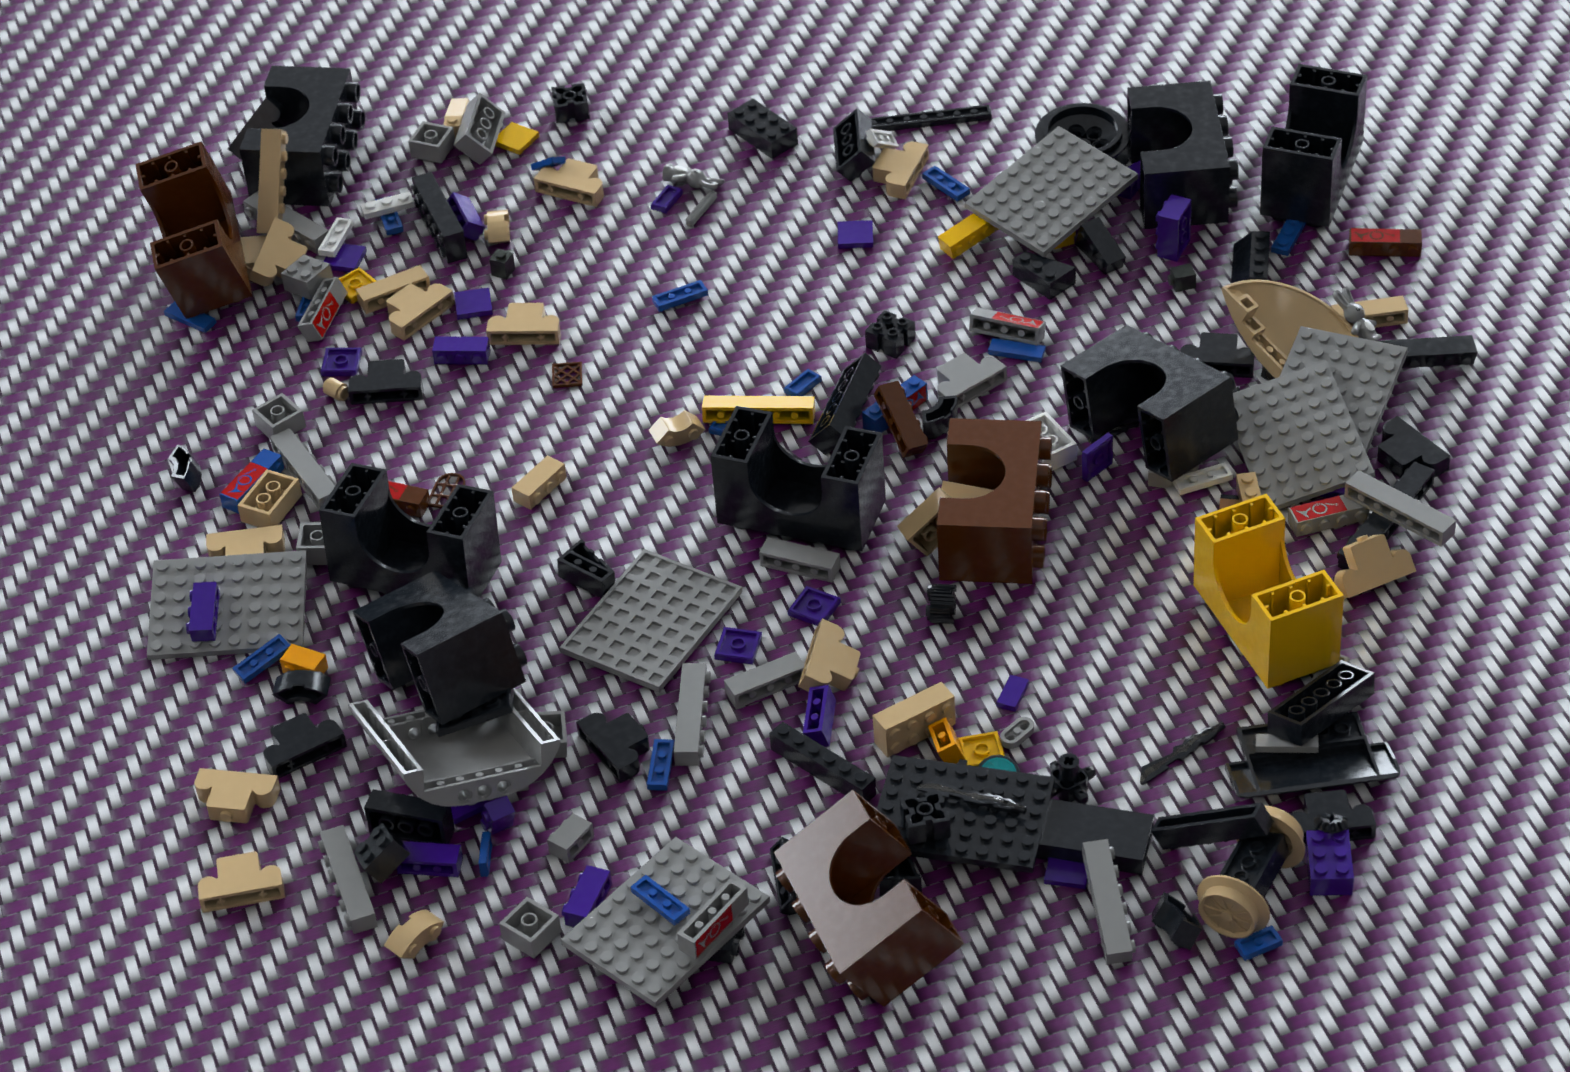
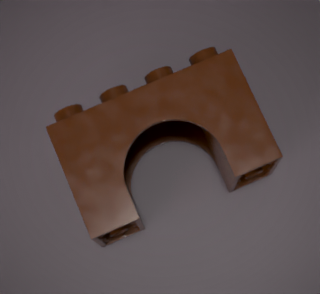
M200 141L135 164L140 191L152 209L163 237L150 243L154 268L184 317L187 319L203 313L206 314L211 310L251 297L252 291L232 194L203 143Z
M950 418L947 437L948 481L991 489L993 491L975 498H940L937 518L939 580L1032 584L1034 568L1044 569L1045 545H1036V541H1047V518L1039 517V514H1049L1050 491L1041 490V488L1052 487V465L1042 463V460H1051L1052 437H1042V421Z
M854 790L850 791L774 852L782 867L776 872L778 880L788 892L792 893L795 891L798 896L792 902L794 910L806 923L811 921L814 929L808 933L810 940L823 954L828 952L831 957L825 963L828 973L840 985L847 980L850 989L861 1001L870 996L883 1007L964 945L948 914L905 879L885 895L873 901L876 890L883 878L909 857L912 852L896 824Z

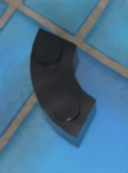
M957 395L938 397V402L935 406L922 411V429L928 439H936L938 436L948 432L950 418L958 417Z
M176 445L168 458L174 466L171 477L183 490L196 492L201 485V467L183 446Z
M287 671L276 677L272 695L288 705L296 701H306L316 705L328 695L331 678L320 671Z
M1163 892L1152 911V922L1157 927L1166 931L1170 940L1180 948L1185 947L1190 950L1202 931L1201 923L1196 915L1191 917L1184 910L1186 906L1182 902Z

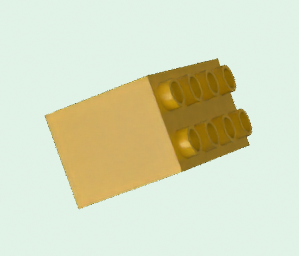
M1267 493L1195 518L1194 587L1267 689L1311 673H1316L1340 661L1344 595L1325 570L1298 579L1295 578L1285 548V517Z

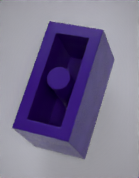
M507 795L484 804L480 820L485 831L488 830L492 836L513 826L515 810Z

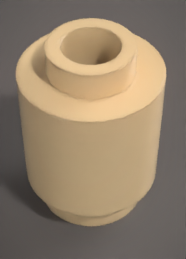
M331 377L323 383L324 394L338 401H344L349 397L348 386L343 382Z

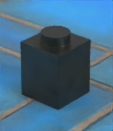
M497 249L489 259L492 276L508 279L515 270L512 252Z
M1191 263L1170 267L1168 283L1175 292L1196 288V273Z

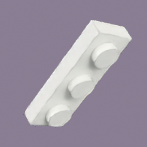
M869 129L865 132L867 141L872 147L891 149L899 147L891 131Z
M406 192L360 204L366 220L413 208L415 204L411 193Z
M339 217L335 219L318 248L319 255L335 257L354 226L353 219Z
M1224 462L1184 474L1172 483L1178 493L1183 495L1233 480V474Z

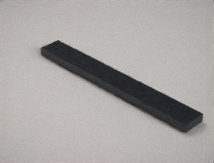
M980 105L870 119L872 121V129L896 131L992 120L990 105Z

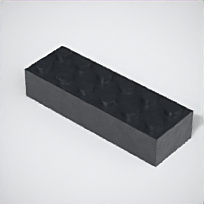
M432 172L412 177L413 184L410 186L413 195H415V198H413L415 208H418L425 227L429 228V234L431 238H434L435 246L439 248L441 257L445 258L448 264L468 258L464 231Z
M866 353L843 369L808 441L824 455L834 451L845 426H856L857 422L855 421L862 413L861 408L868 401L867 395L873 390V383L880 376L879 370L881 365Z
M1340 660L1268 711V733L1295 745H1304L1374 694L1375 673Z

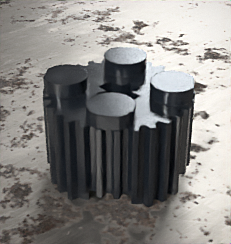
M928 585L927 597L930 605H926V616L930 623L954 624V617L951 616L956 614V597L953 592L957 591L956 585Z

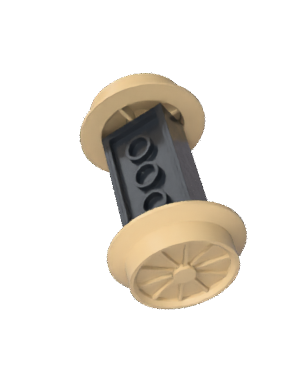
M1265 806L1274 820L1267 836L1236 840L1237 844L1221 873L1209 876L1199 884L1197 889L1198 910L1204 922L1214 931L1231 938H1246L1253 932L1262 930L1268 924L1270 910L1264 900L1281 868L1294 867L1305 856L1303 829L1298 821L1284 810Z

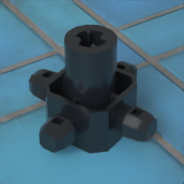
M1072 753L1063 754L1060 756L1059 761L1051 762L1050 776L1055 777L1052 797L1057 796L1061 801L1072 802L1076 800L1080 804L1087 803L1088 781L1095 777V769L1092 766L1081 769L1079 758Z

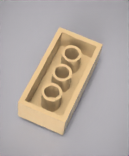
M939 682L874 714V743L888 758L931 737L928 725L946 717L951 726L955 725V696L942 682Z

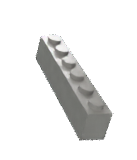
M259 191L243 201L245 214L257 220ZM285 206L282 220L294 227V234L291 240L306 246L307 250L317 254L318 248L329 230Z
M290 428L270 436L273 451L282 455L285 467L293 477L299 479L300 486L317 508L320 509L335 487L331 476L326 475L321 464L318 465L315 456L309 453L306 444H302L298 434H294Z
M1360 470L1345 482L1344 497L1441 547L1455 534V519Z
M682 663L674 743L675 766H700V757H704V745L701 744L705 742V730H703V727L707 726V716L704 713H708V701L705 700L709 698V686H707V683L711 682V673L707 671L706 663Z
M344 825L319 832L321 840L318 841L321 853L325 852L326 854L323 856L326 868H331V870H328L331 882L336 883V885H333L336 897H341V900H338L341 912L346 911V915H344L346 926H351L353 934L378 927L375 912Z
M1108 839L1083 842L1082 855L1106 965L1132 961V954L1136 952L1134 940H1130L1129 936L1132 933L1131 924L1125 918L1127 906L1126 902L1121 900L1123 888L1122 884L1117 882V878H1119L1118 866L1114 865L1112 860L1115 859L1114 848L1109 846Z

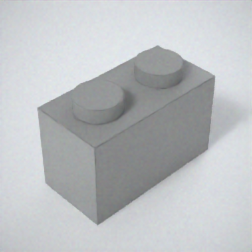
M573 813L548 837L549 853L570 863L594 838L593 824Z

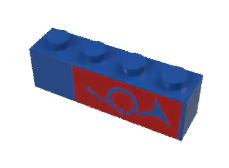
M915 375L900 384L904 388L905 396L908 402L911 403L913 410L928 400L927 383ZM877 402L862 412L864 430L882 433L889 428Z
M263 448L219 494L222 507L239 514L237 505L266 469L282 473L285 469L282 455Z

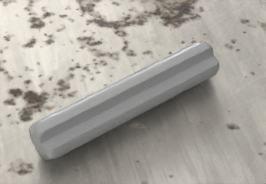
M712 190L709 191L685 219V224L693 226L717 199V193Z

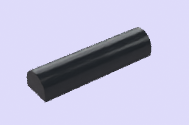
M782 837L770 848L780 913L794 915L796 911L792 906V902L798 896L795 891L792 893L788 892L776 876V872L782 867L774 852L789 841Z

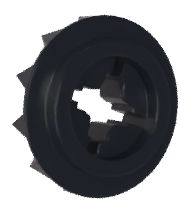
M1324 813V815L1319 814L1314 818V826L1326 833H1339L1348 828V821L1341 814Z

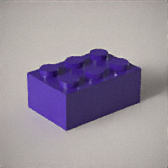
M1171 194L1169 199L1165 200L1162 210L1158 211L1156 215V221L1158 222L1156 235L1158 240L1155 248L1157 249V257L1178 262L1190 242L1191 199Z
M1321 830L1306 831L1305 851L1310 896L1353 895L1354 874L1349 830L1339 833H1326Z

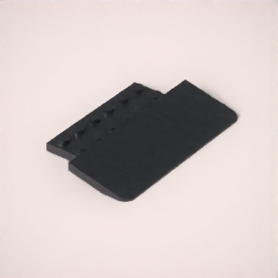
M1358 712L1345 714L1318 734V753L1256 752V734H1269L1268 723L1237 727L1236 734L1245 761L1225 763V771L1235 794L1240 798H1254L1389 780L1400 776L1399 765L1388 742L1369 744Z

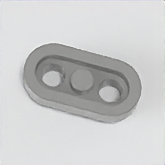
M1020 717L1004 729L1000 734L1002 746L1013 749L1023 743L1034 733L1033 720L1028 717Z

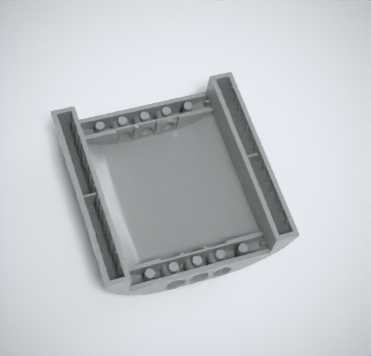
M515 688L512 713L442 737H438L436 734V720L427 715L424 709L382 718L368 700L348 704V708L354 718L414 794L429 803L440 806L474 805L477 802L491 801L522 790L545 772L552 763L560 746V739Z

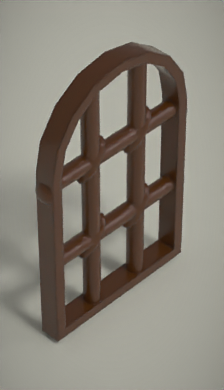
M447 473L439 477L430 494V501L433 496L437 497L435 504L429 503L428 507L442 509L444 505L438 504L441 497L448 500L460 479L463 480V485H466L464 477L458 473ZM450 477H457L454 485L448 483ZM447 478L445 483H440L441 480ZM437 486H442L440 494H435ZM446 487H452L450 495L443 494Z

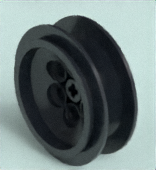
M1093 103L1064 105L1048 112L1036 126V144L1060 126L1126 166L1129 162L1130 127L1122 115L1109 107Z

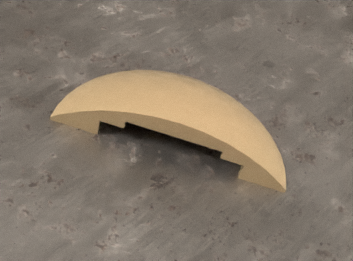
M1261 279L1238 281L1222 287L1225 302L1238 331L1259 362L1274 378L1280 377L1301 326L1359 338L1357 334L1353 335L1351 333V325L1336 310L1316 296L1297 287Z

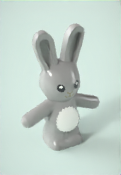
M668 163L663 167V181H671L674 185L687 182L693 188L705 187L714 190L724 184V179L706 177L704 172L699 169L673 166L672 163Z
M1347 286L1342 289V293L1339 290L1333 292V298L1343 309L1345 319L1349 323L1354 324L1351 329L1353 335L1357 334L1359 338L1373 341L1382 339V336L1375 331L1377 322L1364 318L1365 311L1363 307L1354 302Z

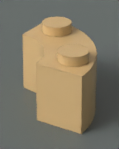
M508 209L487 211V214H484V223L487 225V230H484L485 240H488L489 244L510 242Z
M686 410L671 418L660 417L649 429L655 442L667 447L688 443L697 439L705 431L698 417Z
M420 910L409 915L410 920L403 926L399 924L390 934L384 946L400 958L414 959L424 945L431 941H436L444 924L443 920L428 910Z

